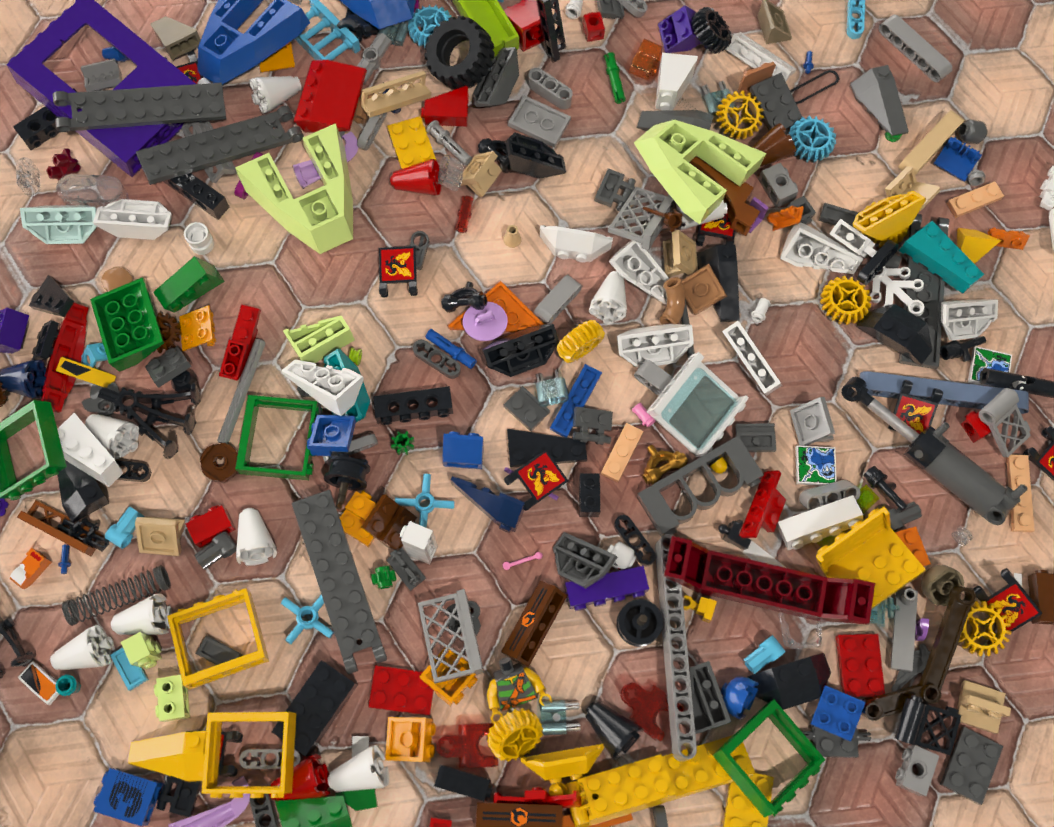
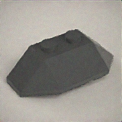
M515 47L501 48L499 54L491 60L493 65L491 68L489 67V73L487 76L484 75L482 77V81L477 84L472 95L477 107L505 104L509 99L519 77L518 56Z
M565 532L553 547L558 574L585 589L603 579L618 558L615 554Z

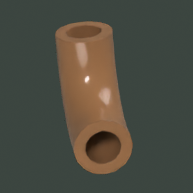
M674 277L667 280L663 285L667 296V304L664 313L660 317L662 325L679 324L683 316L685 291L681 279Z

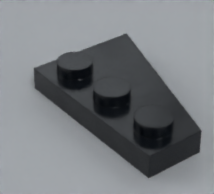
M48 275L37 293L32 296L28 306L34 310L65 317L74 300L53 277Z

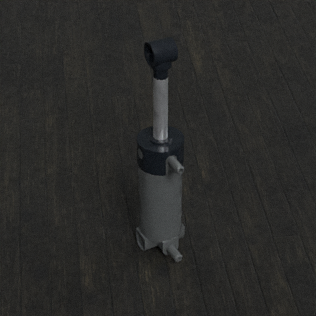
M852 377L842 388V396L847 401H856L857 403L860 401L911 442L909 448L904 453L906 457L922 470L928 472L991 524L1001 525L1004 523L1009 511L1021 501L1020 496L1027 491L1026 485L1021 484L1014 491L1010 487H1004L942 435L950 427L947 422H943L936 430L928 426L923 432L918 434L867 393L866 382L862 378Z

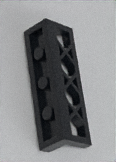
M536 0L546 54L556 62L560 60L559 51L566 48L559 1Z

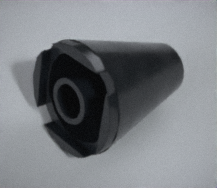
M592 702L586 709L587 720L615 761L621 758L618 755L621 751L626 753L640 737L638 732H643V728L601 702Z

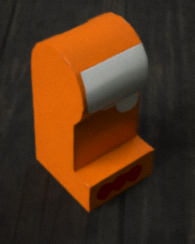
M33 548L26 553L27 557L10 575V580L21 589H26L32 585L52 563L41 552Z

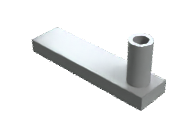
M912 588L900 589L896 592L890 669L906 672L913 671L918 591Z

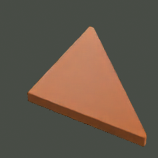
M502 281L485 294L487 302L498 304L506 312L508 323L504 332H518L529 327L545 325ZM465 312L448 325L450 330H464L463 316Z

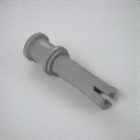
M437 120L432 121L428 125L426 132L435 137L438 144H443L464 166L468 165L472 157L450 137L449 131L444 130Z

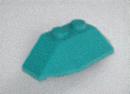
M336 349L324 357L325 368L329 365L333 366V369L342 370L346 368L360 374L359 368L341 349ZM364 382L361 385L355 404L342 415L355 416L356 423L365 418L371 402Z

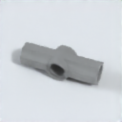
M383 33L378 34L371 46L363 51V58L357 65V67L367 70L363 84H366L373 71L380 67V60L392 43L391 39Z

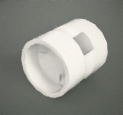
M194 222L185 228L184 237L194 253L205 255L212 251L214 240L204 224Z

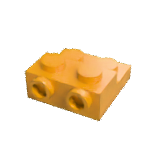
M356 491L345 506L346 510L340 517L346 534L369 547L375 538L361 527L376 503L371 500L372 496L368 493Z
M444 647L443 650L437 655V657H439V658L441 657V655L443 654L444 650L446 649L445 647ZM449 650L443 660L453 665L458 655ZM462 657L455 667L460 671L470 669L469 663ZM440 663L436 670L438 677L445 676L450 668ZM431 665L419 677L450 707L453 703L458 705L465 696L463 691L467 687L471 689L478 681L475 673L435 684Z
M388 717L385 760L430 762V758H433L435 753L434 745H431L432 736L436 733V725L433 723V719Z

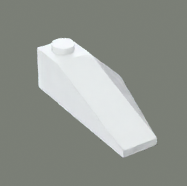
M802 222L794 224L787 236L780 259L796 267L806 266L818 270L827 269L847 274H854L864 259Z
M629 241L610 259V264L621 277L666 305L667 296L663 285L669 280V277L647 250L642 249L640 242Z
M294 360L282 370V374L325 408L339 416H342L355 404L364 380L362 375L350 369L343 368L342 370H337L329 365L325 368L316 366L315 363Z

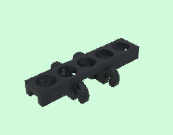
M87 517L76 524L64 519L63 523L58 525V530L100 551H103L109 545V540L95 534L96 530L99 529V523L93 524L88 521ZM86 525L91 527L90 532L83 530ZM81 534L87 535L86 538H80L79 536Z

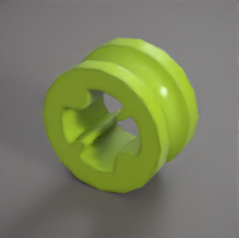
M351 348L349 359L359 366L362 358V349L355 350V348Z

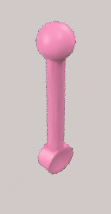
M536 552L535 555L511 563L504 562L503 568L509 570L511 566L533 559L539 560L543 557V554Z

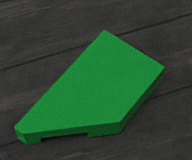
M376 789L335 793L336 796H343L345 803L355 811L378 807Z

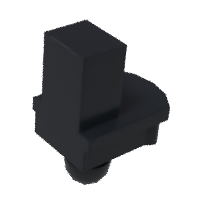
M742 520L732 521L728 527L725 524L719 525V532L725 534L722 540L742 550L748 549L751 540L739 536V531L743 524Z

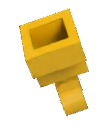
M685 595L683 599L688 600L690 605H683L684 610H696L695 614L703 616L702 621L710 623L717 601L701 597L699 603H697L690 596Z

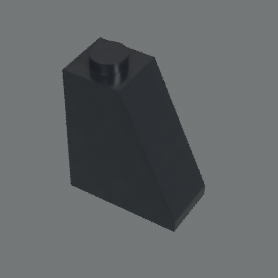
M440 765L434 787L485 801L486 797L490 798L493 785L490 784V779Z

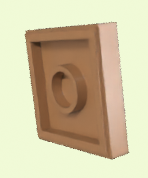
M709 264L682 280L685 299L694 315L699 314L727 297L725 290Z

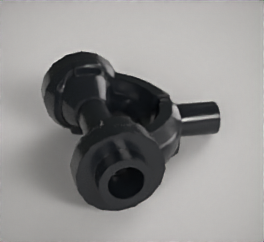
M490 138L480 141L478 145V152L480 154L494 151L498 156L496 159L499 161L502 171L505 173L513 172L505 141H492ZM497 150L503 151L506 156H503Z
M467 282L466 287L458 289L452 294H445L441 305L447 313L454 312L460 306L468 305L476 310H484V307L487 306V297L482 291L475 290L472 282Z

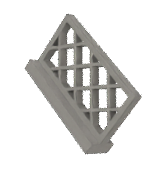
M635 187L609 226L608 233L642 243V249L649 251L665 224L663 217L653 213L648 214L647 211L643 210L644 206L641 203L649 202L650 205L645 207L667 214L672 212L671 209L675 208L676 202L669 194L665 196ZM639 194V195H642V196H645V197H643V198H637L636 195ZM658 200L662 202L655 204L653 201ZM637 204L638 208L631 209V205ZM642 212V216L636 217L635 213ZM630 215L632 218L624 219L623 216ZM640 221H648L647 224L641 225ZM635 223L637 226L629 227L628 224ZM617 226H624V229L615 228ZM641 231L642 235L640 236L633 232Z
M465 589L458 590L455 594L418 603L435 684L475 673L476 675L484 673ZM455 599L456 607L452 613L443 609L446 601ZM432 605L437 610L433 617L430 618L425 615L423 607ZM440 611L449 615L444 625L435 621ZM452 618L460 622V627L456 633L446 628ZM432 623L442 628L436 638L428 632ZM445 630L454 635L448 645L439 641ZM456 638L464 641L465 646L460 653L451 648ZM436 643L446 648L440 658L435 656L432 651ZM449 650L458 655L453 665L443 660ZM462 657L468 661L470 669L460 671L455 667ZM440 663L450 668L445 676L438 677L436 670Z

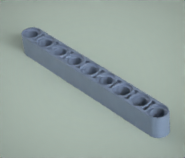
M867 371L860 373V378L866 382L867 393L871 396L898 399L903 380H909L913 383L909 395L930 401L933 389L937 388L943 391L939 404L981 410L1004 389ZM1015 390L1019 397L1017 406L1020 413H1028L1029 393L1027 391Z

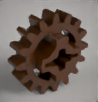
M159 312L156 318L164 344L157 351L161 354L163 349L167 351L170 346L176 347L174 342H180L177 336L182 335V332L179 330L181 326L174 317L171 318L168 313L163 316Z

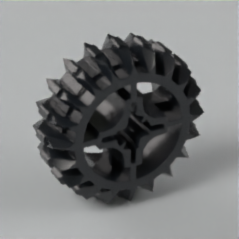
M703 7L694 14L691 21L692 29L701 45H704L705 49L715 54L727 49L729 44H731L732 36L729 26L722 16L710 7Z

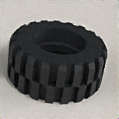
M464 16L448 18L449 21L444 20L440 23L439 27L436 26L433 29V34H430L428 37L429 42L425 46L427 52L424 54L427 61L426 66L435 78L452 89L464 86L472 88L476 82L479 84L482 81V77L484 75L487 76L489 73L488 69L493 65L491 60L495 56V52L492 50L494 49V44L491 41L490 35L473 19L465 18ZM463 41H470V48L466 58L458 65L450 66V55L453 49Z

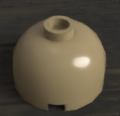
M935 565L929 568L921 580L923 594L935 605L947 606L951 589L955 586L964 587V579L961 573L947 565Z

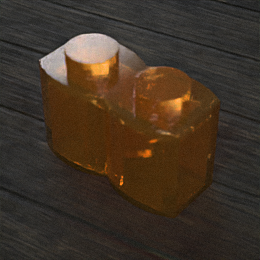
M644 39L632 60L629 73L645 80H649L650 76L654 77L657 70L656 65L661 61L663 46Z

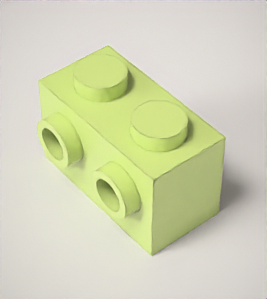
M139 632L121 642L130 665L149 669L157 665V661L162 659L160 655L162 649L152 636Z
M181 675L157 678V684L154 685V693L158 697V705H156L155 711L159 721L168 722L190 718L188 688L183 686Z

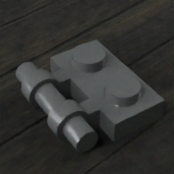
M608 168L595 196V202L608 207H612L613 202L618 203L616 209L620 211L635 189L636 180L630 178L628 182L623 181L625 174ZM619 188L624 190L622 196L617 194Z
M575 407L573 427H580V432L574 431L573 439L585 443L587 441L596 442L599 445L604 443L610 444L611 437L605 436L604 431L609 432L612 429L613 412ZM588 429L596 430V434H589Z

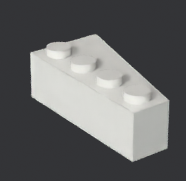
M75 413L57 429L66 461L108 487L123 474L115 459Z

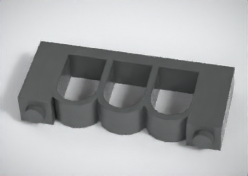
M736 436L639 492L637 499L660 536L662 537L665 534L673 535L677 532L676 528L680 524L686 523L693 518L697 509L707 510L712 508L717 503L720 495H735L742 486L744 489L748 486L751 488L761 483L760 479L764 474L740 437ZM723 456L738 479L737 486L731 489L722 487L707 466ZM701 470L715 493L714 499L710 502L699 501L684 479ZM678 483L690 502L691 512L686 516L674 514L661 495V492Z

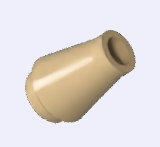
M515 225L508 226L503 238L505 245L510 248L519 246L522 241L518 228Z

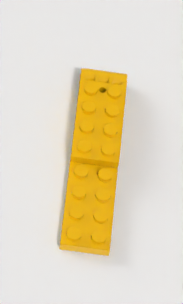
M733 735L698 745L696 755L684 762L676 760L673 753L665 756L659 754L565 784L568 789L567 795L573 794L574 790H578L581 794V807L569 808L574 826L589 827L734 782L713 756ZM742 742L730 755L750 777L755 775V770ZM687 749L681 751L683 755H688Z

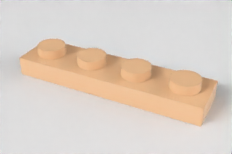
M1011 454L1006 458L1008 487L1013 491L1021 484L1027 487V491L1020 496L1021 501L1010 510L1011 528L1013 532H1033L1035 529L1028 455Z

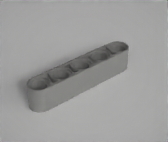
M891 15L879 25V31L882 36L932 81L939 82L952 72L951 63L899 16Z

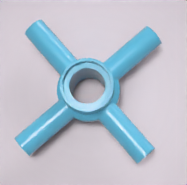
M423 474L422 493L418 494L415 499L395 498V502L400 506L415 507L420 513L419 525L426 528L428 513L432 512L434 508L454 509L455 501L435 500L430 494L431 474ZM427 499L430 501V504L427 507H421L420 502Z
M322 594L311 607L304 606L300 608L286 597L282 600L281 604L297 615L296 620L298 624L285 639L288 644L291 645L303 629L315 628L329 639L333 636L334 631L318 621L319 616L317 612L324 604ZM310 614L313 616L310 621L302 620L304 615Z

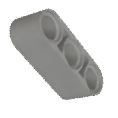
M540 68L530 70L528 86L532 91L559 109L566 110L570 108L572 90Z
M567 274L539 303L534 314L545 323L551 324L582 289V285Z
M647 359L634 373L635 378L658 396L673 379L671 375Z
M840 480L803 491L799 496V501L810 511L852 495L857 501L860 497V489L848 480Z

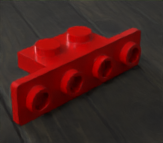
M779 470L765 471L763 473L764 476L761 478V483L758 486L739 534L741 538H756L761 526L767 532L775 531L786 499L776 489L782 474Z

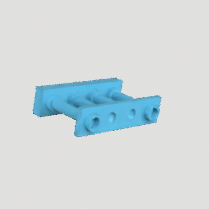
M309 0L311 8L305 15L309 20L314 16H318L321 21L303 35L297 36L295 40L315 60L332 61L347 49H351L355 54L361 50L359 39L346 27L338 28L337 24L340 21L319 0ZM329 27L332 32L314 46L308 41V39L323 28ZM340 38L343 43L324 57L319 52L331 41Z

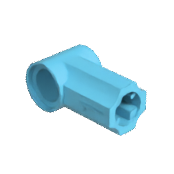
M128 507L117 524L109 527L105 534V539L121 549L126 548L133 538L132 533L136 529V518L145 516L135 509Z
M772 635L763 641L759 648L744 658L743 662L748 670L755 674L786 651Z

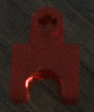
M629 683L622 687L620 691L621 700L634 710L628 719L640 725L643 731L652 739L661 742L665 734L657 726L656 716L662 710L669 712L667 694L655 685H652L648 692L636 683ZM634 689V695L636 697H632L629 699V693L627 692V690L630 691ZM677 703L678 710L683 712V707Z
M459 724L458 735L443 736L438 740L436 745L437 752L446 758L459 757V768L496 767L499 765V759L496 756L484 755L479 749L480 739L490 733L489 728L493 727L494 724ZM445 741H449V744L453 745V749H449V753H445V750L441 749V745H444Z

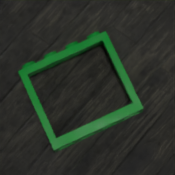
M248 395L235 470L243 475L309 481V476L314 471V464L312 463L313 455H311L307 445L302 472L249 467L259 407L312 412L308 438H311L312 423H315L316 416L319 415L318 402Z
M33 400L0 423V498L11 499V501L21 498V495L32 491L34 487L45 483L48 478L58 475L59 471L67 467L51 402ZM36 420L46 464L19 482H16L7 439Z
M775 700L764 705L713 754L714 758L764 818L769 815L776 816L778 812H781L784 809L782 805L795 798L797 795L795 791L798 788L802 789L809 783L808 778L810 775H816L821 769L819 766L825 761V758ZM767 718L773 722L807 762L804 768L771 802L767 800L730 755Z

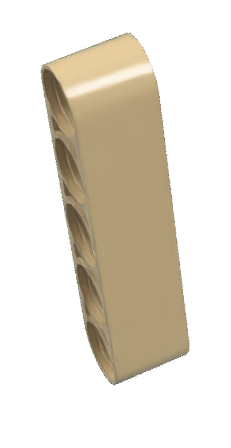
M950 110L908 154L898 168L903 171L907 166L913 167L916 175L950 137L954 135L965 120Z

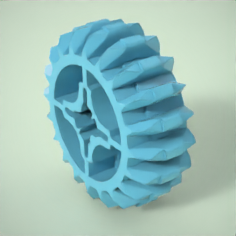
M429 4L427 8L422 5L421 10L416 8L413 18L408 21L409 36L413 39L414 44L418 43L419 47L424 45L425 48L426 43L429 42V35H432L434 32L433 29L436 26L439 27L440 22L444 20L449 21L448 18L452 16L449 15L448 10L444 11L443 7L438 9L437 5L431 7Z
M810 115L807 119L802 117L800 121L797 120L791 126L788 133L796 147V152H794L796 154L794 156L799 155L800 160L806 158V162L810 159L814 163L817 159L822 161L824 157L827 158L836 144V133H833L834 127H829V122L824 123V118L818 120L817 116L814 119Z

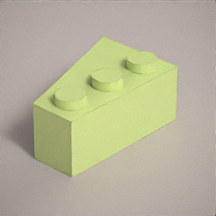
M342 316L318 321V324L310 326L306 324L301 325V328L290 331L289 329L283 330L299 359L312 363L320 361L336 349H341L355 340Z

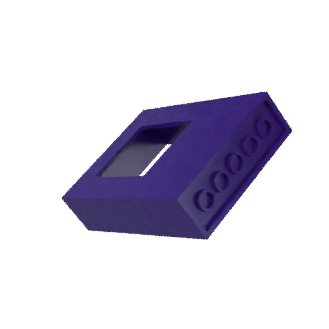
M76 0L69 9H65L59 18L52 21L48 28L40 32L30 44L25 45L22 51L17 56L12 57L7 64L17 84L56 116L73 119L71 105H54L52 94L56 91L77 92L45 67L43 63L84 25L91 27L137 65L113 90L196 84L95 0ZM184 123L77 130L76 132L130 177H133L142 168L136 156V151L169 142L181 130Z

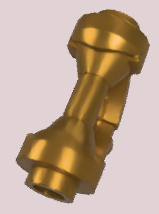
M650 445L647 447V450L651 457L642 476L647 485H653L660 481L662 474L671 469H681L686 466L688 459L683 452L675 451L672 453L663 450L658 452L654 445ZM668 461L663 466L656 468L659 462Z

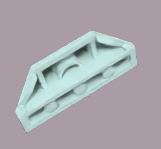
M57 205L20 208L22 227L29 230L45 244H83L97 227L93 224L96 214V207Z

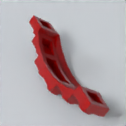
M73 303L60 324L59 334L53 343V353L49 358L45 372L46 379L41 401L51 402L53 412L57 413L62 411L64 400L70 394L76 380L75 377L57 372L58 363L61 357L81 363V356L84 350L87 327L86 317L89 308L77 303Z

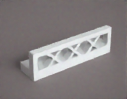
M741 32L733 35L731 44L725 49L754 69L764 63L774 62L776 66L772 76L782 73L785 81L797 70Z

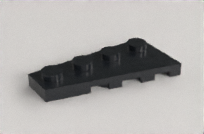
M507 429L510 468L523 466L544 450L549 452L556 464L587 461L585 442Z

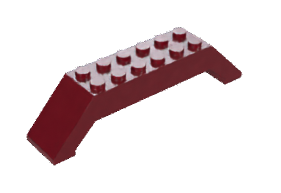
M676 536L671 537L664 577L697 593L815 621L855 624L870 623L875 583L860 579L818 576L708 550L692 542V540Z

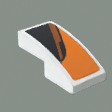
M34 661L18 677L47 705H51L59 696L55 687L57 680L48 675Z

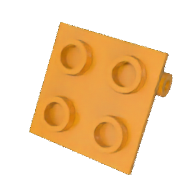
M291 41L259 63L261 73L295 67Z
M210 305L179 316L180 331L182 332V351L207 343V346L215 345L216 338L213 333L215 332V328H213L215 326L213 323L214 314L211 312Z

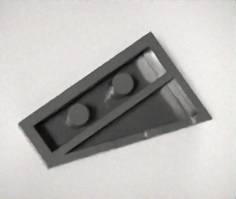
M710 661L690 667L695 734L730 723L731 719Z

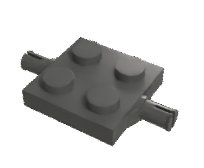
M813 725L811 731H802L808 739L812 740L814 747L823 757L858 758V742L871 741V737H864L870 736V732H858L857 728L851 742Z

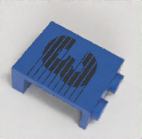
M109 768V771L103 776L101 792L95 797L93 811L141 827L148 826L163 782L141 778L122 772L118 768Z

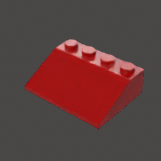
M313 60L294 122L305 133L317 132L335 123L338 131H350L367 70L362 67L331 60Z

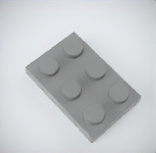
M524 95L508 121V126L555 148L570 123L571 116Z

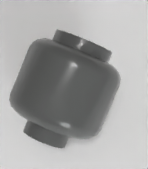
M966 120L959 128L961 140L972 144L982 142L987 136L986 124L983 121Z

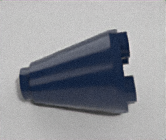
M29 360L1 369V388L25 397L41 398L46 379L44 362L42 360Z

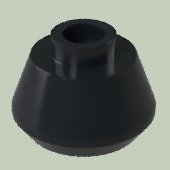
M190 369L185 370L171 380L172 388L178 393L190 392L191 385L193 383L197 384V376Z

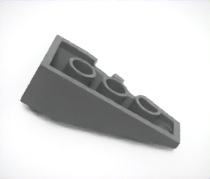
M888 65L871 68L850 84L856 100L859 103L862 102L867 107L866 111L878 119V124L891 136L908 134L909 131L895 79Z
M699 110L642 111L637 128L648 131L656 124L678 120L710 130L714 115Z

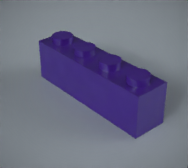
M644 566L607 573L603 579L586 589L571 581L566 582L564 585L566 595H568L569 609L574 608L575 611L587 609L586 606L594 604L595 607L606 605V601L614 600V603L625 601V597L632 595L634 598H640L645 596V593L649 590Z

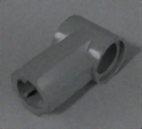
M915 502L909 503L903 511L899 508L888 511L893 531L922 517L918 504Z
M225 531L214 537L211 544L194 556L202 568L206 570L221 558H227L235 553L237 545L228 532Z

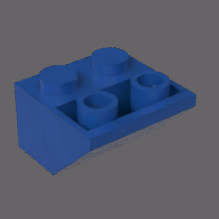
M459 432L444 434V467L482 469L484 453L483 436L477 433L460 435Z

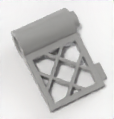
M1004 388L978 414L981 421L989 426L1002 456L1006 458L1031 436L1029 433L1031 429L1027 421L1023 420L1017 406L1019 402L1018 394L1015 390ZM1011 413L1014 415L1013 423L1009 422ZM1003 423L1002 432L1000 434L997 426ZM1009 425L1012 426L1011 436H1007ZM1018 427L1022 432L1019 438H1017ZM1007 438L1010 439L1008 448H1006Z

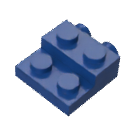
M317 415L315 423H312L311 438L307 440V448L310 450L311 455L331 456L332 451L349 452L356 424L355 416Z

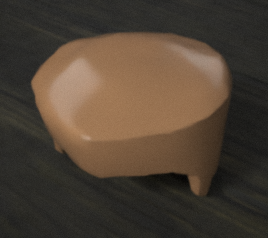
M114 267L104 272L101 282L103 288L108 292L133 282V278L124 268Z

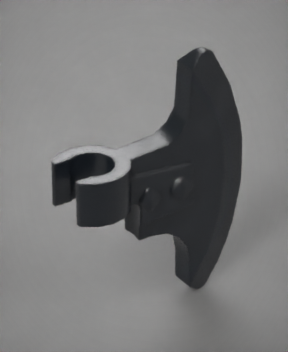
M357 14L349 15L337 24V27L340 29L350 27L354 31L362 30L364 37L372 36L370 33L372 30L371 26Z

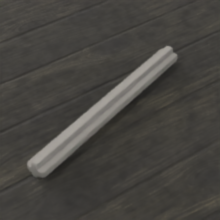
M255 339L217 439L219 443L228 444L265 346V342L261 339Z

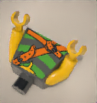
M509 657L499 661L501 669L493 673L494 679L490 681L487 691L489 709L493 713L490 717L491 723L494 724V715L503 717L502 711L537 699V694L540 695L539 702L542 706H544L542 698L545 696L549 697L552 703V697L545 693L546 688L538 674L530 668H523L521 663L513 665Z

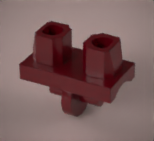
M64 148L61 154H54L52 159L55 166H48L46 170L50 179H57L60 184H65L69 176L77 174L81 167L78 160L70 156V149Z

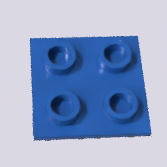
M950 137L933 164L965 182L968 174L972 171L982 154L973 148L970 149V145L968 147L965 146L966 143L962 144L956 137Z
M825 685L811 725L851 742L865 702Z

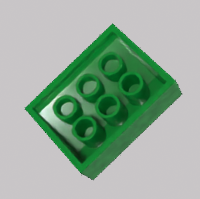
M143 277L90 299L108 362L119 372L137 365L164 344Z

